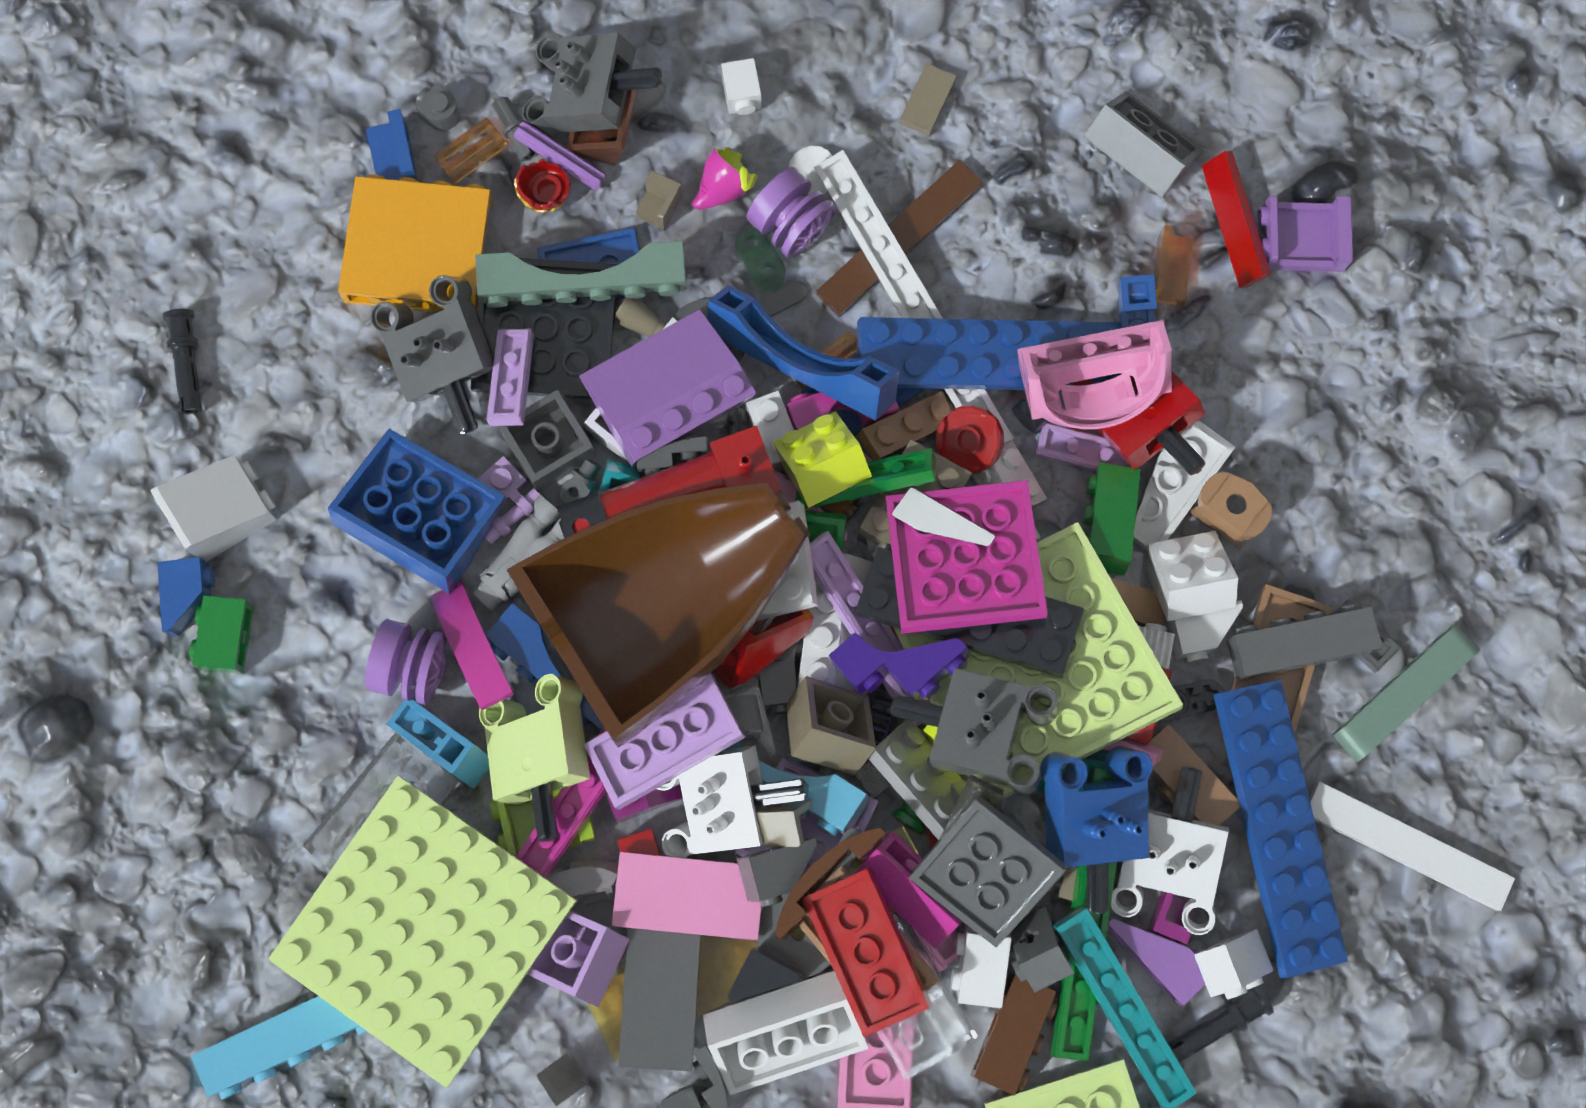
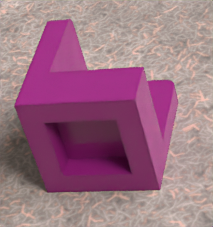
M1161 891L1147 931L1179 944H1188L1191 933L1183 925L1182 913L1185 904L1189 900ZM1194 908L1191 911H1189L1190 919L1192 917Z

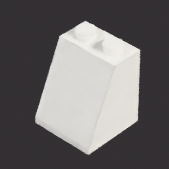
M235 455L163 483L150 490L183 547L195 557H200L206 562L277 520L271 511L276 507L272 498L265 489L260 492L254 483L255 480L259 479L255 470L248 461L242 463Z

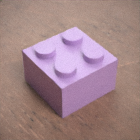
M570 911L527 975L599 1007L630 939Z

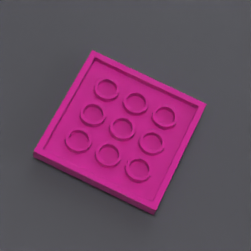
M1028 480L921 492L993 534L995 538L989 546L917 530L892 515L905 494L886 496L901 634L1047 618L1048 612Z

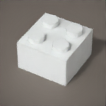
M1216 531L1148 544L1147 575L1167 621L1236 608L1238 576Z

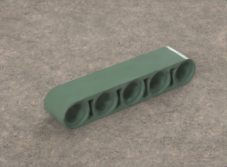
M1456 623L1451 625L1344 722L1332 736L1356 762L1360 761L1480 651V648Z

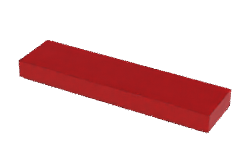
M1223 151L1201 167L1239 288H1248L1271 275L1233 151Z

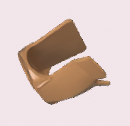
M1220 472L1214 474L1206 481L1198 497V506L1192 507L1188 512L1213 531H1216L1217 534L1237 549L1241 550L1244 540L1255 538L1267 527L1272 516V506L1254 481L1229 472ZM1231 495L1242 496L1246 501L1245 511L1240 514L1230 512L1226 505L1228 497Z

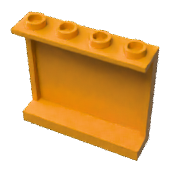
M369 174L366 177L355 176L338 293L345 303L372 306L380 302H396L406 304L413 310L440 312L444 310V307L438 306L432 301L429 288L431 282L437 276L448 275L462 277L469 282L472 288L471 301L477 314L478 295L475 255L484 253L490 206L494 207V200L490 189H486L478 184H468L466 187L453 186L445 181H434L433 184L420 183L416 179L407 177L400 178L399 181L388 180L376 174ZM452 283L447 289L449 299H452L455 292Z

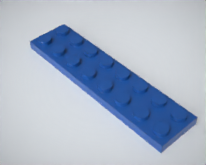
M860 317L857 321L859 358L872 356L899 370L897 388L1025 390L1019 368L1017 349L1120 329V323ZM1121 373L1087 380L1101 383L1121 375Z
M1277 680L1213 694L1279 977L1291 978L1348 962L1282 681Z

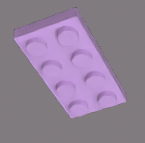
M710 673L667 713L619 748L607 731L587 742L584 746L614 807L620 810L745 738V735L714 676Z

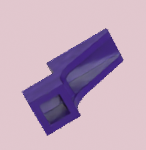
M856 632L828 655L833 666L860 696L865 691L872 692L877 689L885 680L884 675L888 673L910 698L916 700L931 698L940 689L941 685L939 683L949 674L952 676L954 668L963 670L968 664L967 659L970 657L968 647L959 639L945 640L896 652H886L870 646Z

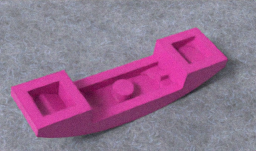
M463 582L456 583L449 594L441 590L431 595L432 604L447 640L480 709L484 710L514 695L477 617L476 610Z

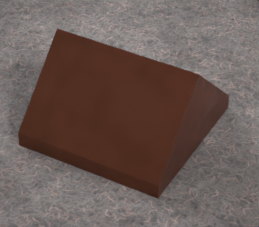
M627 90L620 129L569 132L566 148L580 157L615 166L625 148L636 90Z

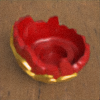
M541 159L538 163L533 162L529 166L523 165L515 178V190L519 199L527 208L535 212H553L561 208L569 197L571 181L566 171L562 170L561 165L555 164L552 161L547 163L545 159Z

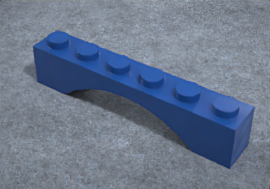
M727 285L708 300L707 320L724 343L875 421L895 403L899 370L872 356L858 359L838 358L825 355L807 347L784 331L766 313L756 298L730 285Z
M512 603L486 634L489 642L492 643L491 647L494 654L502 661H505L508 657L519 665L515 671L530 683L535 679L539 681L546 674L561 677L547 650L542 628ZM582 695L580 709L583 726L586 727L591 723L601 732L604 727L587 698Z

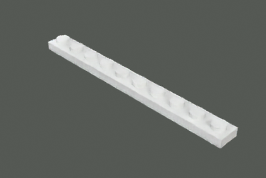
M844 150L814 166L815 172L837 206L838 211L901 318L943 319ZM944 389L955 409L960 406H979L989 410L1001 424L1004 431V444L1014 439L985 389Z

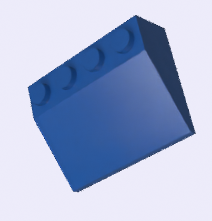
M389 428L329 505L328 511L332 524L449 594L472 562L506 500V496Z

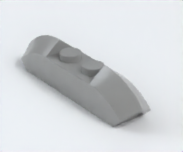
M594 859L570 862V869H553L547 879L578 900L571 909L574 910L615 899L618 864Z

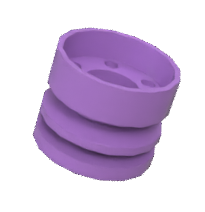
M790 167L782 171L769 182L756 197L747 213V220L762 235H768L775 231L772 244L775 247H782V253L788 259L800 255L823 234L837 211V206L831 200H825V195L821 191L809 194L812 187L811 181L796 167Z
M385 619L377 630L369 653L365 674L366 690L391 697L395 694L400 683H402L401 692L404 700L411 701L415 696L418 704L428 705L432 701L445 671L448 644L445 633L436 631L430 637V631L427 628H421L412 642V629L409 624Z

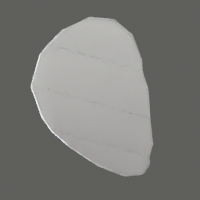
M821 146L802 148L793 155L789 163V168L796 167L811 181L812 187L809 194L815 191H821L823 194L827 192L814 169V166L832 156L828 150Z

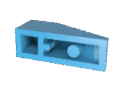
M404 700L386 724L473 789H475L490 769L487 753L414 700Z

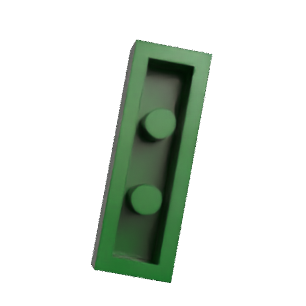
M1099 462L1095 475L1089 474L1087 479L1086 494L1091 495L1090 504H1085L1082 524L1088 525L1087 534L1085 535L1107 573L1124 576L1132 560L1141 469L1134 471L1131 467Z

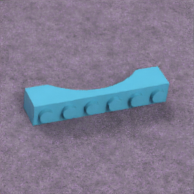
M736 742L735 744L729 746L726 749L739 748L743 746L739 742ZM759 761L763 783L800 778L805 780L809 787L807 799L811 800L812 808L801 814V816L805 817L809 812L820 819L817 825L833 836L837 832L844 834L847 830L852 829L870 802L866 793L837 775L821 777L799 776L777 770Z

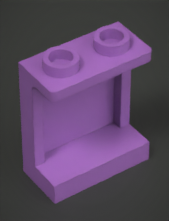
M1269 195L1263 206L1259 207L1257 222L1258 226H1262L1263 238H1260L1270 270L1344 272L1353 261L1351 197L1337 196L1332 204L1277 202V196Z

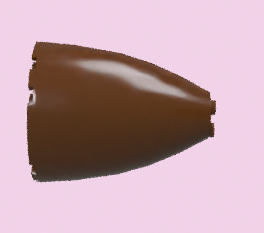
M766 482L718 488L673 497L620 513L564 538L507 569L508 574L618 748L667 713L725 660L753 627L784 580L806 538L810 536L808 529L799 517L793 520L786 513L791 510V507L780 491L774 494Z

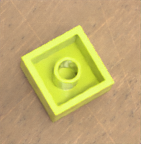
M836 411L829 415H822L814 422L798 430L789 431L782 438L773 441L786 475L808 508L872 477L859 442Z

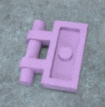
M504 456L477 479L505 495L506 500L503 505L509 500L515 504L501 518L498 515L496 516L485 536V539L490 544H493L500 536L506 537L512 531L510 527L524 515L528 517L535 510L533 508L534 501L540 495L534 488L524 497L519 493L528 483Z

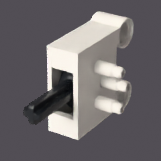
M756 745L722 750L657 788L658 790H668L678 784L681 785L688 820L665 833L662 838L663 852L667 857L686 859L698 853L761 846L763 840L757 812L770 804L807 799L808 784L802 778L763 783ZM680 835L686 839L687 847L681 842Z
M1188 766L1181 768L1172 814L1148 809L1149 858L1123 861L1119 883L1113 889L1111 908L1117 915L1131 917L1140 911L1144 901V891L1141 887L1143 886L1192 898L1185 904L1182 913L1183 925L1190 933L1203 935L1213 928L1216 918V910L1213 903L1229 828L1193 820L1203 775L1201 770ZM1122 890H1130L1136 895L1137 903L1126 907L1119 902L1117 894ZM1201 907L1208 912L1209 920L1203 924H1196L1190 919L1189 911L1193 908Z

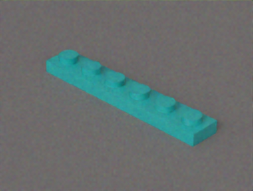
M1082 906L1052 925L1160 1107L1176 1108L1197 1094L1088 909Z

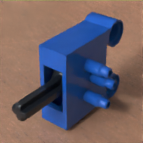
M1123 746L1112 748L1105 759L1106 771L1114 778V781L1084 784L1088 773L1085 763L1077 757L1060 752L1049 753L1043 758L1040 765L1041 777L1045 781L1046 849L1064 862L1067 867L1087 865V909L1091 913H1105L1109 909L1108 863L1149 858L1148 778L1152 773V760L1149 755L1142 751ZM1129 760H1130V761H1131V762H1130V767H1129V769L1127 770V763H1128ZM1066 765V772L1061 777L1062 768Z

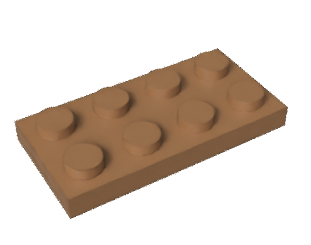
M1265 584L1262 587L1251 625H1257L1258 630L1271 628L1270 622L1283 618H1291L1292 623L1304 621V615L1317 611H1325L1326 616H1329L1332 606ZM1315 665L1237 681L1235 675L1231 690L1281 680L1295 735Z

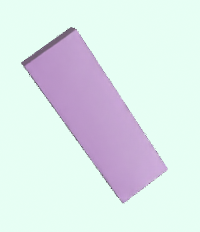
M499 329L497 331L487 412L489 426L524 425L534 339L532 329Z
M1045 422V425L1041 428L1035 457L1096 472L1099 462L1130 467L1104 437Z

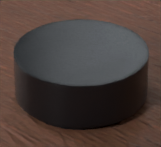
M1021 399L1012 408L1015 417L1029 431L1036 433L1045 425L1044 418L1032 420L1027 400Z

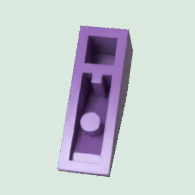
M1113 918L1109 919L1107 931L1176 1005L1184 1006L1206 985L1194 956L1200 952L1198 949L1192 951L1188 947Z

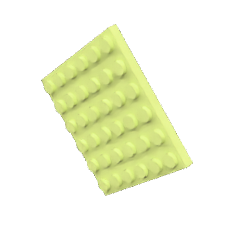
M1078 522L1037 542L1045 597L1084 608L1063 678L968 650L970 657L967 659V666L963 669L964 671L1030 687L1043 684L1051 687L1056 692L1058 697V714L1056 719L1050 724L1037 725L1030 721L1025 711H1022L1010 760L1020 754L1033 757L1038 763L1039 769L1043 758L1049 753L1060 752L1082 760L1183 708L1181 700ZM893 627L904 650L941 642L916 633L901 634L900 628ZM950 674L939 683L941 685L940 689L930 698L932 704L944 706L952 678ZM1039 698L1032 703L1031 707L1038 712H1044L1052 704L1045 698ZM1022 767L1014 772L1013 778L1018 782L1025 783L1032 779L1034 773L1030 769ZM971 777L981 797L991 805L1015 793L1009 786Z
M397 775L268 960L445 1088H448L578 900L402 776Z

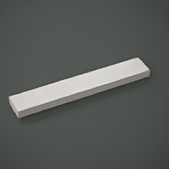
M1322 782L1316 783L1310 796L1315 821L1496 911L1502 910L1515 880L1514 877Z

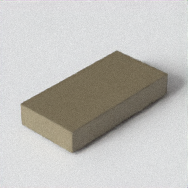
M926 63L900 118L899 124L930 137L956 81V75Z

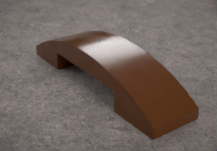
M882 828L868 830L842 841L823 854L802 875L789 894L778 919L775 935L781 940H786L810 916L807 909L802 905V898L810 895L851 853L859 860L864 861L889 835Z

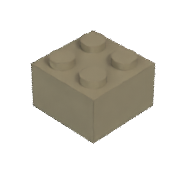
M806 676L786 703L791 756L856 775L876 749L869 696L864 694L860 696L857 692Z

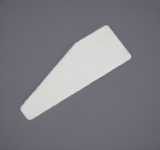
M914 488L908 490L892 513L893 516L913 528L928 533L989 546L995 538L990 532Z

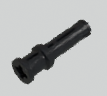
M184 308L168 310L162 316L163 320L167 322L169 334L166 347L172 352L174 359L179 412L184 415L197 414L202 412L203 409L194 350L197 349L198 339L193 334L192 319L195 317L194 311Z
M1259 986L1253 987L1251 992L1238 1000L1225 1002L1223 1011L1174 1040L1167 1042L1179 1064L1232 1031H1245L1248 1029L1247 1024L1264 1014L1272 1015L1274 1013L1273 1007Z

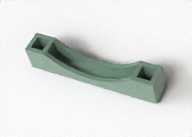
M683 241L648 243L638 253L619 265L600 272L581 275L559 274L541 270L523 262L510 252L475 255L477 295L482 304L487 303L488 307L494 308L505 307L508 305V302L521 301L524 305H538L545 299H556V302L571 303L575 302L577 297H590L591 300L603 301L610 299L611 295L625 294L626 298H641L645 296V293L659 292L661 296L678 295L680 290H687Z

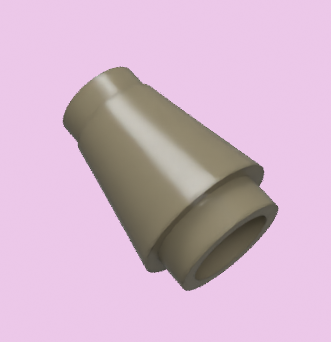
M625 297L614 316V319L620 322L619 326L648 337L661 331L667 324L639 298Z

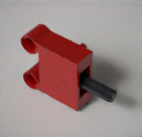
M1172 370V392L1162 394L1147 409L1128 421L1115 426L1097 429L1134 471L1163 448L1189 475L1200 473L1205 466V460L1180 435L1205 415V411L1200 399ZM1130 375L1134 393L1137 396L1136 382L1134 377ZM1086 379L1077 381L1072 386L1091 385L1096 383Z

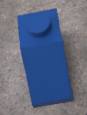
M200 557L157 562L162 632L171 637L179 636L195 618L197 606L202 605L203 595L211 596V587H215L214 569Z

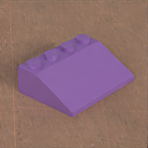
M700 309L579 375L631 467L635 466L640 459L663 446L683 439L750 401L756 395L739 362Z

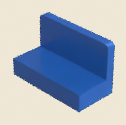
M401 109L387 111L388 124L369 127L366 130L375 174L383 176L388 180L399 181L400 178L404 177L418 180L407 124Z

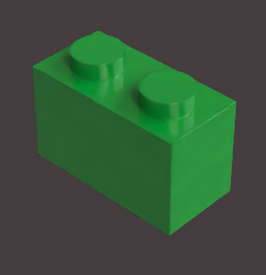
M203 595L202 605L197 606L195 613V623L198 626L197 638L192 640L189 651L190 659L193 660L192 665L204 671L244 674L254 605L245 599Z

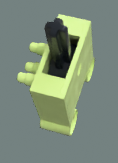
M546 674L541 677L535 688L536 700L539 704L545 706V709L526 716V711L522 704L507 699L484 710L479 709V719L485 727L493 800L513 805L533 800L537 839L539 842H551L558 837L553 792L590 779L580 709L583 692L577 682L553 674Z

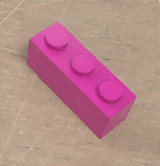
M893 831L860 866L855 874L871 867L886 903L936 949L960 925L962 920L909 879L911 872L923 859Z

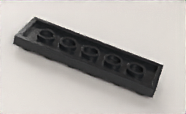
M878 547L855 612L857 616L901 629L892 550ZM1045 597L1048 612L1047 618L913 633L939 641L959 639L968 647V650L1063 678L1084 608Z

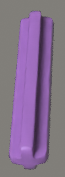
M523 121L514 134L515 139L549 161L561 165L563 170L592 189L597 190L600 188L606 177L604 172L529 123Z

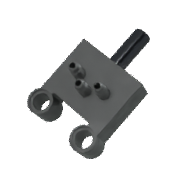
M618 32L558 38L553 34L546 35L537 44L535 55L538 60L555 73L550 100L547 101L544 97L538 95L531 97L522 109L523 120L550 138L562 132L620 129L627 90L659 87L664 82L662 70L657 67L632 69L636 48Z
M441 275L431 282L429 294L432 301L438 306H443L444 310L413 323V312L406 304L380 302L373 307L370 319L373 327L381 334L406 402L423 401L444 392L459 433L467 434L476 430L478 423L463 383L493 371L494 359L471 301V285L462 277ZM452 283L455 292L452 299H449L447 289ZM392 310L395 313L393 325L389 322V314Z
M954 668L944 706L896 695L892 700L890 713L895 717L938 727L929 758L932 767L1006 785L1019 795H1028L1033 793L1040 784L1038 763L1033 757L1021 754L1014 756L1010 760L1022 711H1025L1030 721L1037 725L1050 724L1056 719L1058 714V697L1056 692L1047 685L1038 684L1030 687ZM1039 698H1045L1052 704L1044 712L1034 710L1031 705ZM1022 767L1028 768L1034 773L1032 779L1025 783L1018 782L1013 778L1014 772Z

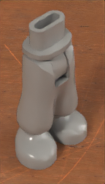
M539 495L534 501V516L524 520L519 525L508 544L485 572V575L480 577L483 582L473 592L491 611L502 601L507 603L509 601L508 597L512 598L519 592L507 569L564 539L559 525L561 520L559 512L542 495ZM556 522L552 530L543 536L546 527Z

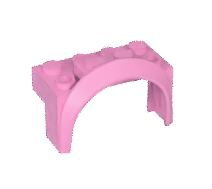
M1163 320L1017 349L1019 368L1032 420L1044 418L1056 425L1078 429L1107 428L1132 419L1152 405L1162 394L1172 392V348ZM1121 373V375L1101 383L1082 386L1067 385L1071 382ZM1130 375L1135 379L1138 389L1137 396H1135ZM1059 390H1060V392H1061V398H1062V402H1063L1064 409H1063L1062 406H1061V402H1060V398H1059V394H1058V391H1059Z

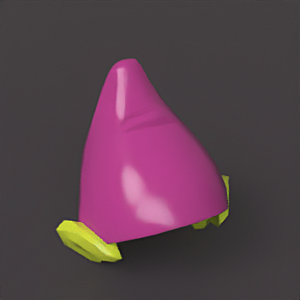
M715 147L709 153L704 164L700 190L692 201L694 209L705 210L715 206L726 205L739 199L754 187L758 175L749 174L747 168L740 162L743 155L733 152L729 147H725L723 150Z

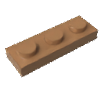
M941 391L863 428L858 436L873 460L888 458L905 450L911 439L919 443L935 435L941 420L952 412L954 408L944 392Z

